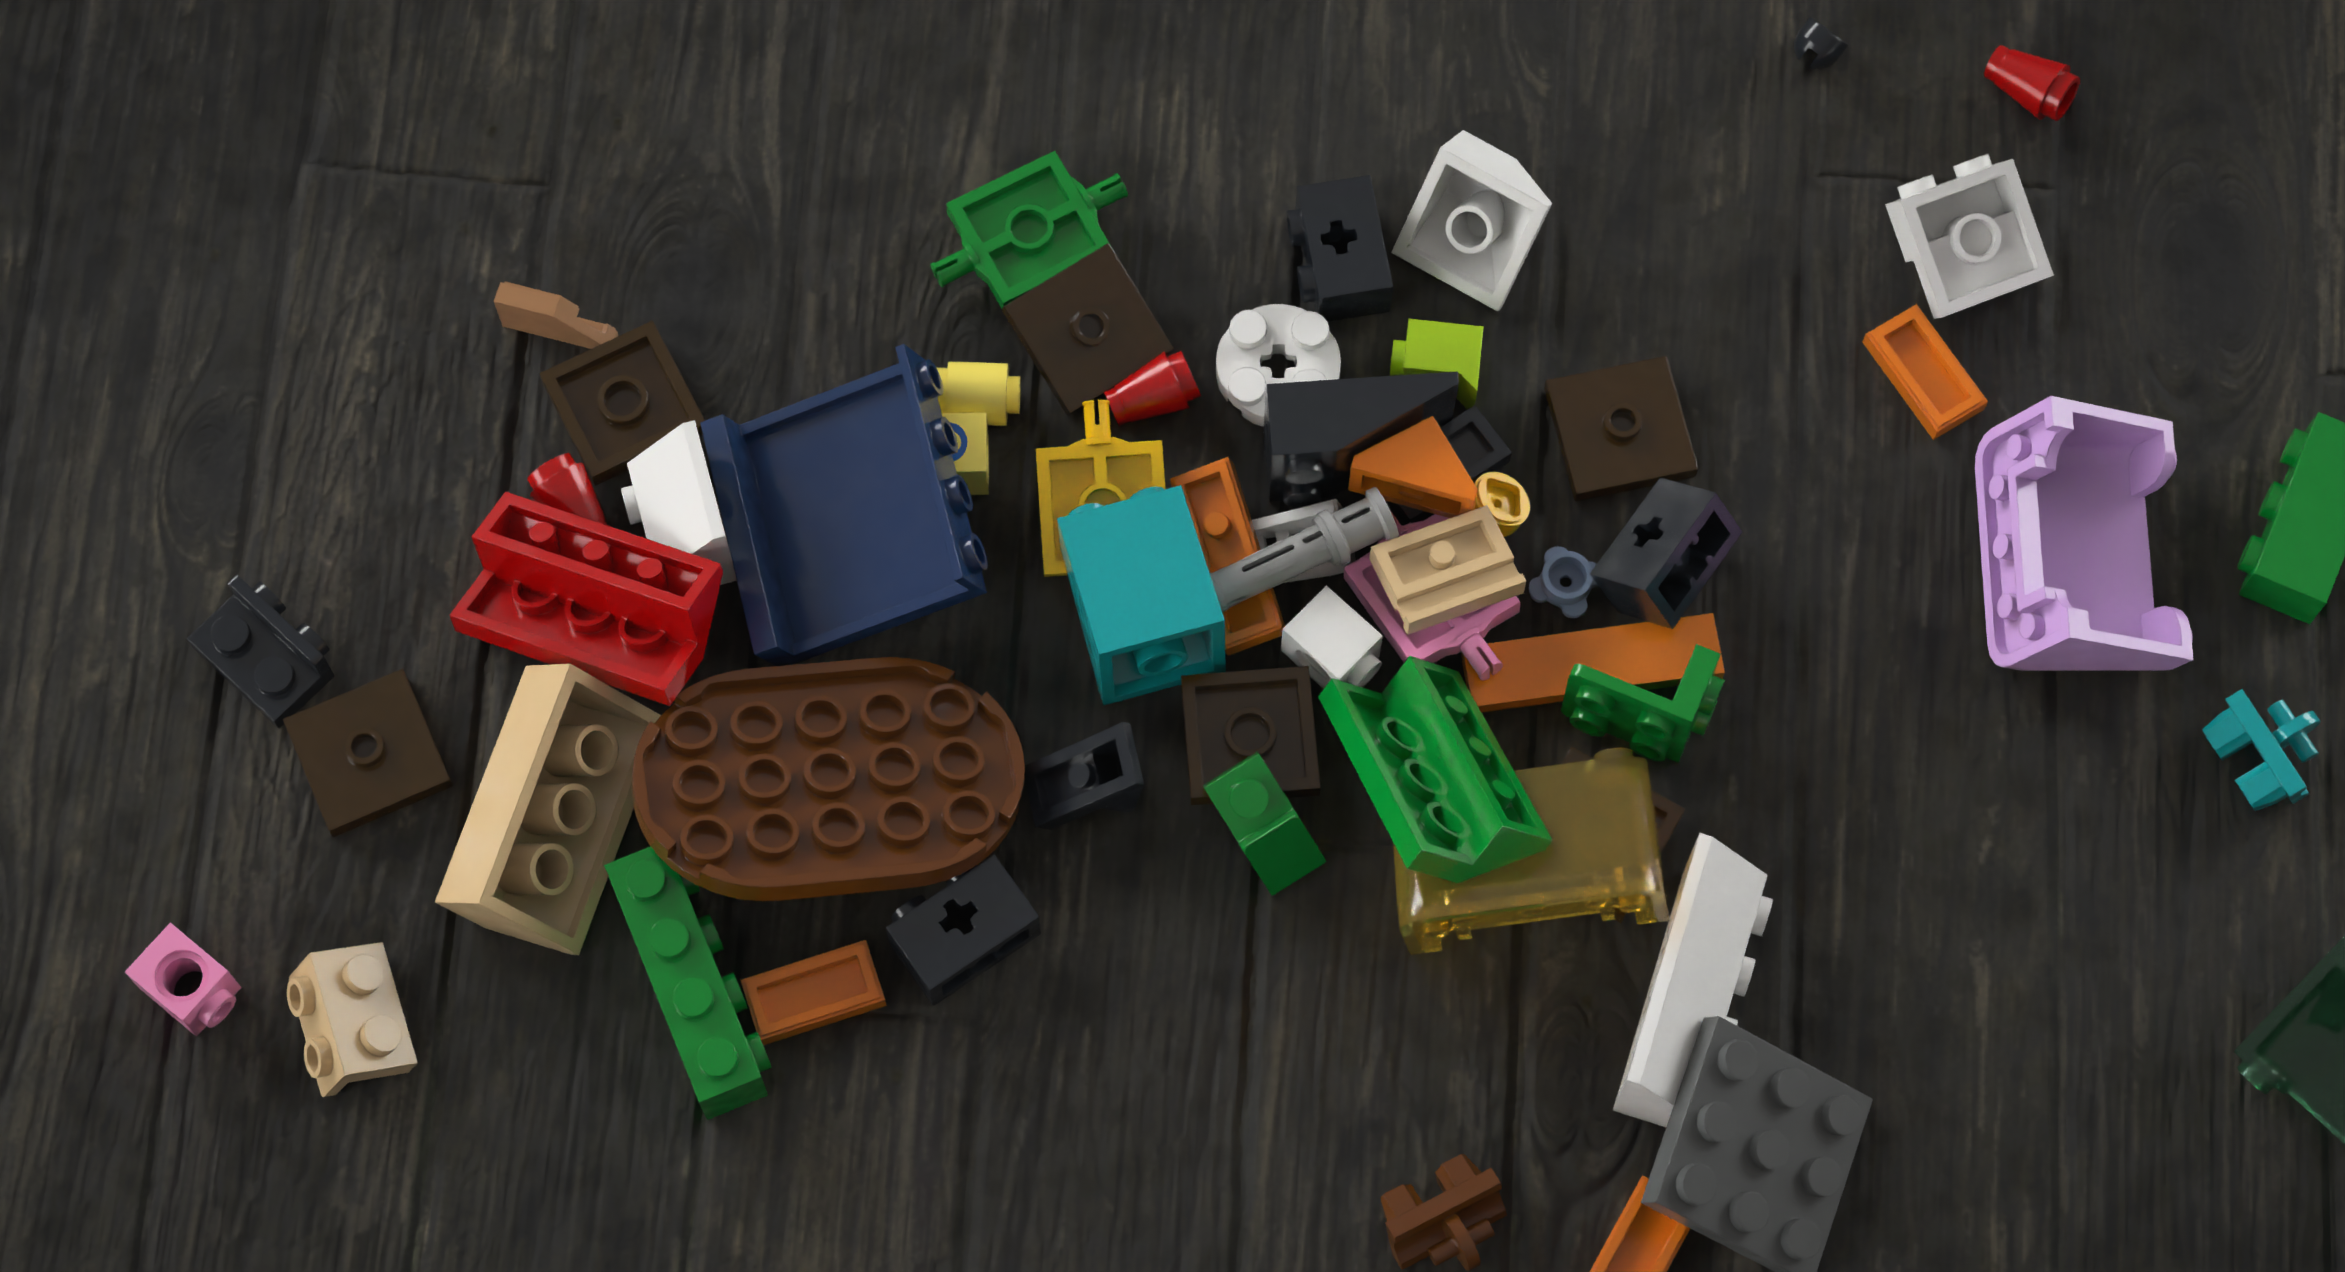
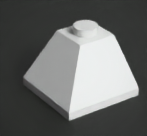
M1462 130L1440 147L1391 253L1490 308L1499 311L1545 220L1552 202L1516 158Z

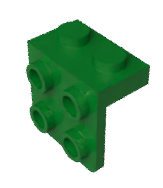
M1696 644L1673 700L1659 696L1586 665L1574 664L1568 678L1561 712L1570 718L1569 721L1572 726L1586 734L1603 737L1608 733L1629 742V747L1642 757L1654 761H1664L1665 758L1679 763L1691 732L1704 736L1718 702L1717 699L1725 681L1714 675L1721 654Z

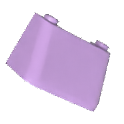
M2049 396L1991 428L1983 436L1975 455V478L1987 646L1989 655L1996 665L2021 671H2164L2177 668L2193 660V636L2187 616L2183 611L2174 607L2161 606L2154 608L2145 496L2165 485L2167 480L2173 475L2177 464L2173 421Z

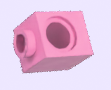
M171 922L125 971L140 990L196 1037L206 1026L209 1028L215 1027L226 1018L235 1005L236 997L234 995L242 988L227 969ZM194 971L202 972V982L194 993L187 996L174 995L175 985L184 974Z

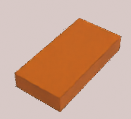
M1917 304L1865 334L1862 343L1933 440L1985 409L1988 403L1987 399Z
M866 940L741 980L756 1031H758L763 1045L887 1006Z
M1643 1175L1640 1178L1590 1272L1668 1271L1690 1228L1641 1203L1649 1178Z

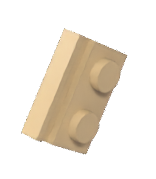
M1488 505L1371 546L1369 560L1394 610H1398L1404 622L1403 628L1407 635L1524 593L1526 579L1523 573L1519 574L1513 563L1514 556Z

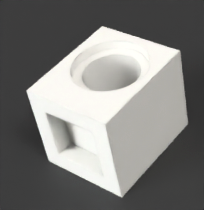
M1326 585L1283 628L1281 651L1299 667L1309 666L1310 677L1323 689L1331 678L1364 687L1382 665L1378 658L1380 657L1383 635Z

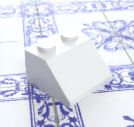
M695 420L682 423L627 463L633 485L621 488L630 525L642 522L647 539L721 563L723 576L720 585L737 581Z

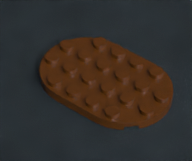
M881 657L742 669L709 677L684 689L676 697L675 703L655 723L650 721L642 734L634 757L632 773L633 804L638 823L645 838L656 854L671 869L697 886L727 897L753 901H781L914 888L943 882L961 875L986 859L1001 844L1010 831L1020 808L1025 773L1024 755L1016 729L998 702L987 692L981 696L972 688L954 679L955 671L937 664L911 658Z

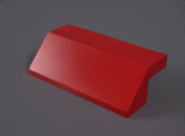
M509 492L503 494L471 536L483 571L449 615L456 632L550 665L572 664L607 685L667 706H671L703 660L723 576L721 563Z

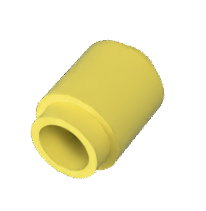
M948 362L947 368H937L944 390L943 395L938 396L941 413H987V424L992 426H1007L1008 413H1020L1021 377L1009 376L1008 363Z

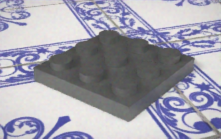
M1720 1016L1704 1017L1641 1203L1774 1272H1817L1873 1099Z

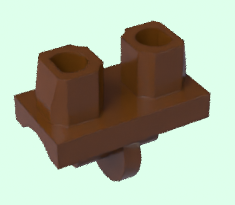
M1460 1154L1442 1163L1435 1171L1437 1184L1443 1193L1423 1203L1412 1184H1402L1381 1196L1380 1199L1387 1221L1385 1224L1392 1255L1401 1270L1430 1256L1435 1266L1455 1256L1467 1271L1480 1266L1481 1260L1475 1246L1495 1236L1491 1224L1507 1216L1500 1195L1502 1185L1493 1169L1489 1168L1481 1172L1465 1154Z

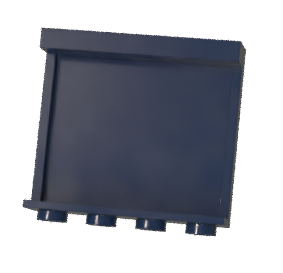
M905 344L895 347L899 359L898 364L739 425L721 414L700 423L754 655L775 666L799 663L987 593L982 571L988 567L987 556L980 539L975 533H972L967 512L973 509L972 497L964 479L957 475L952 454L958 452L957 438L947 418L942 417L938 396L943 395V383L935 364L930 359L925 360Z

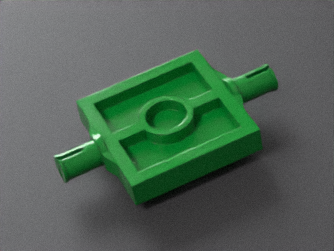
M1053 151L946 203L947 215L961 237L962 250L935 263H930L935 278L938 279V284L943 288L945 285L974 271L980 279L988 284L1002 309L1013 300L1109 243L1098 224L1097 211L1116 201L1127 198L1126 186L1123 181L1121 182L1119 174L1115 173L1113 176L1085 189L1081 183L1069 175L1056 151Z

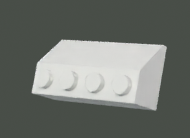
M1699 834L1684 868L1613 1107V1111L1663 1127H1667L1704 1017L1720 1016L1735 1025L1738 1023V1020L1727 1017L1733 994L1744 997L1752 976L1755 959L1744 956L1751 933L1762 936L1773 899L1762 896L1767 874L1712 836Z

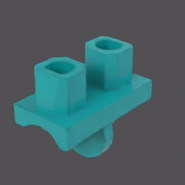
M2243 689L2226 698L2229 708L2217 715L2202 731L2221 761L2251 743L2259 752L2264 762L2235 780L2253 810L2257 811L2271 806L2286 797L2294 804L2309 795L2306 784L2282 749L2290 745L2302 763L2311 760L2319 754L2307 736L2321 722L2316 713L2311 710L2295 718L2284 699L2267 708V711L2278 726V729L2271 733Z

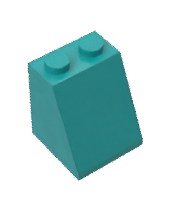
M1181 485L1168 489L1162 487L1145 488L1133 494L1130 499L1105 506L1099 503L1085 504L1072 510L1068 516L1057 518L1060 548L1103 706L1181 685V675L1226 672L1225 619Z

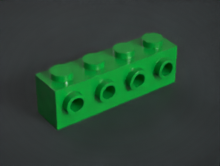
M651 846L604 865L706 1119H712L768 1096L760 1073L771 1069L772 1066L758 1031L747 1036L744 1035L736 1013L744 1011L748 1007L734 972L721 977L712 956L724 950L710 914L697 918L689 896L700 892L699 887L671 869Z

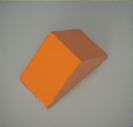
M1434 416L1354 455L1348 487L1349 491L1364 495L1366 490L1376 487L1385 501L1447 518H1453L1474 510L1478 491Z

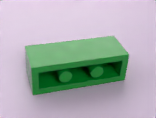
M2320 412L2316 414L2305 431L2295 428L2290 435L2280 459V463L2290 466L2284 482L2281 484L2273 481L2258 516L2268 519L2262 537L2260 538L2255 535L2250 537L2237 566V570L2247 573L2238 595L2307 624H2311L2326 605L2345 557V422Z

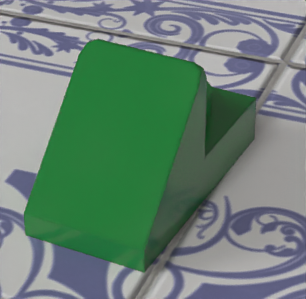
M1258 751L1203 785L1271 896L1327 862Z

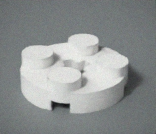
M1270 304L1254 308L1253 310H1243L1233 317L1229 329L1220 340L1216 357L1217 384L1226 401L1228 402L1229 399L1233 406L1241 410L1244 418L1253 424L1264 426L1266 384L1339 379L1341 367L1340 351L1336 339L1329 331L1328 322L1317 312L1306 311L1302 308L1285 304ZM1272 354H1283L1287 360L1293 361L1296 367L1286 368L1284 378L1272 377L1271 368L1261 367V363L1263 360L1271 359Z

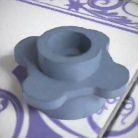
M1564 547L1550 548L1544 555L1545 564L1540 576L1530 581L1529 594L1538 603L1547 601L1560 607L1563 614L1568 618H1578L1587 610L1586 598L1591 589L1598 586L1590 575L1597 564L1595 562H1588L1579 553L1568 551ZM1564 577L1569 578L1572 584L1569 587H1563L1560 584V579Z

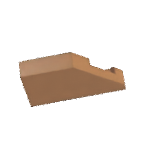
M506 281L504 283L500 282L494 304L503 327L589 349L618 337L616 328L609 324L577 317L579 306L561 295Z

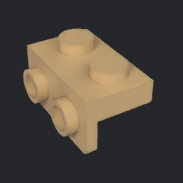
M383 942L311 952L289 976L287 985L288 1005L292 1014L300 1019L306 1040L304 1046L305 1065L310 1076L317 1079L322 1097L337 1095L349 1082L409 1073L418 1063Z

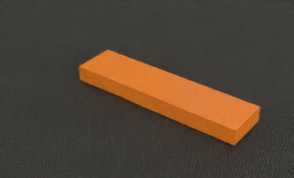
M1709 613L1681 617L1673 629L1650 622L1487 643L1496 657L1503 663L1501 670L1494 676L1490 672V678L1487 680H1480L1477 672L1462 652L1461 658L1466 686L1480 711L1488 712L1562 702L1568 678L1574 664L1586 665L1642 689L1650 690L1679 686L1696 644L1720 654L1721 650L1714 615ZM1720 655L1714 675L1723 679L1725 670L1722 655Z

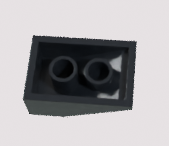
M1458 371L1266 384L1263 437L1269 502L1284 501L1288 506L1305 507L1320 502L1321 498H1332L1348 489L1350 469L1354 455L1431 416H1434L1440 427L1453 419L1459 386Z

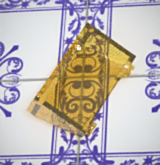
M1612 748L1596 753L1594 755L1595 760L1514 771L1553 841L1542 852L1460 883L1407 869L1393 843L1399 930L1410 954L1443 951L1441 938L1447 936L1449 931L1454 929L1458 939L1464 940L1471 939V930L1588 914L1600 913L1602 921L1615 920L1614 907L1620 908L1622 912H1635L1637 925L1670 921L1648 762L1644 758L1634 757L1633 750Z

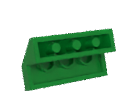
M1409 656L1382 693L1331 678L1318 696L1407 869L1460 883L1542 852L1553 841L1459 671Z

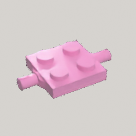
M1392 513L1399 536L1450 519L1434 514L1424 521L1409 523L1403 526ZM1383 538L1379 540L1377 544L1385 542L1387 540ZM1370 552L1344 567L1345 581L1404 663L1409 656L1435 663L1445 656L1462 652L1477 672L1480 680L1489 679L1490 672L1494 676L1503 667V663L1496 657L1483 638L1489 630L1520 612V600L1517 596L1407 635L1403 628L1404 622L1398 610H1394L1369 560Z

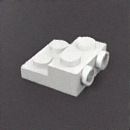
M1989 154L1979 156L1953 166L1957 178L1936 185L1932 174L1897 187L1901 199L1885 204L1905 262L1914 261L1934 319L1945 317L2054 276L2013 159L1992 165Z

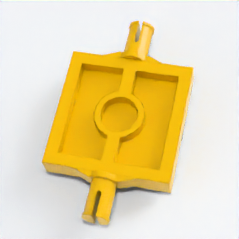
M1094 400L1082 402V406H1084L1086 439L1066 447L1036 448L1044 577L1068 575L1059 543L1057 518L1068 516L1072 510L1085 504L1099 503L1105 506L1130 499L1133 494L1145 488L1162 487L1165 489L1162 440L1128 442L1111 437L1109 400H1098L1099 425L1095 424Z

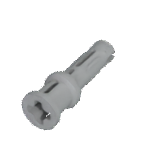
M1372 487L1365 491L1364 499L1332 514L1328 510H1323L1317 513L1316 518L1312 519L1313 526L1265 547L1213 573L1210 572L1222 612L1328 561L1333 565L1338 563L1343 565L1350 561V554L1383 538L1388 541L1399 537L1393 515L1380 491L1376 487Z

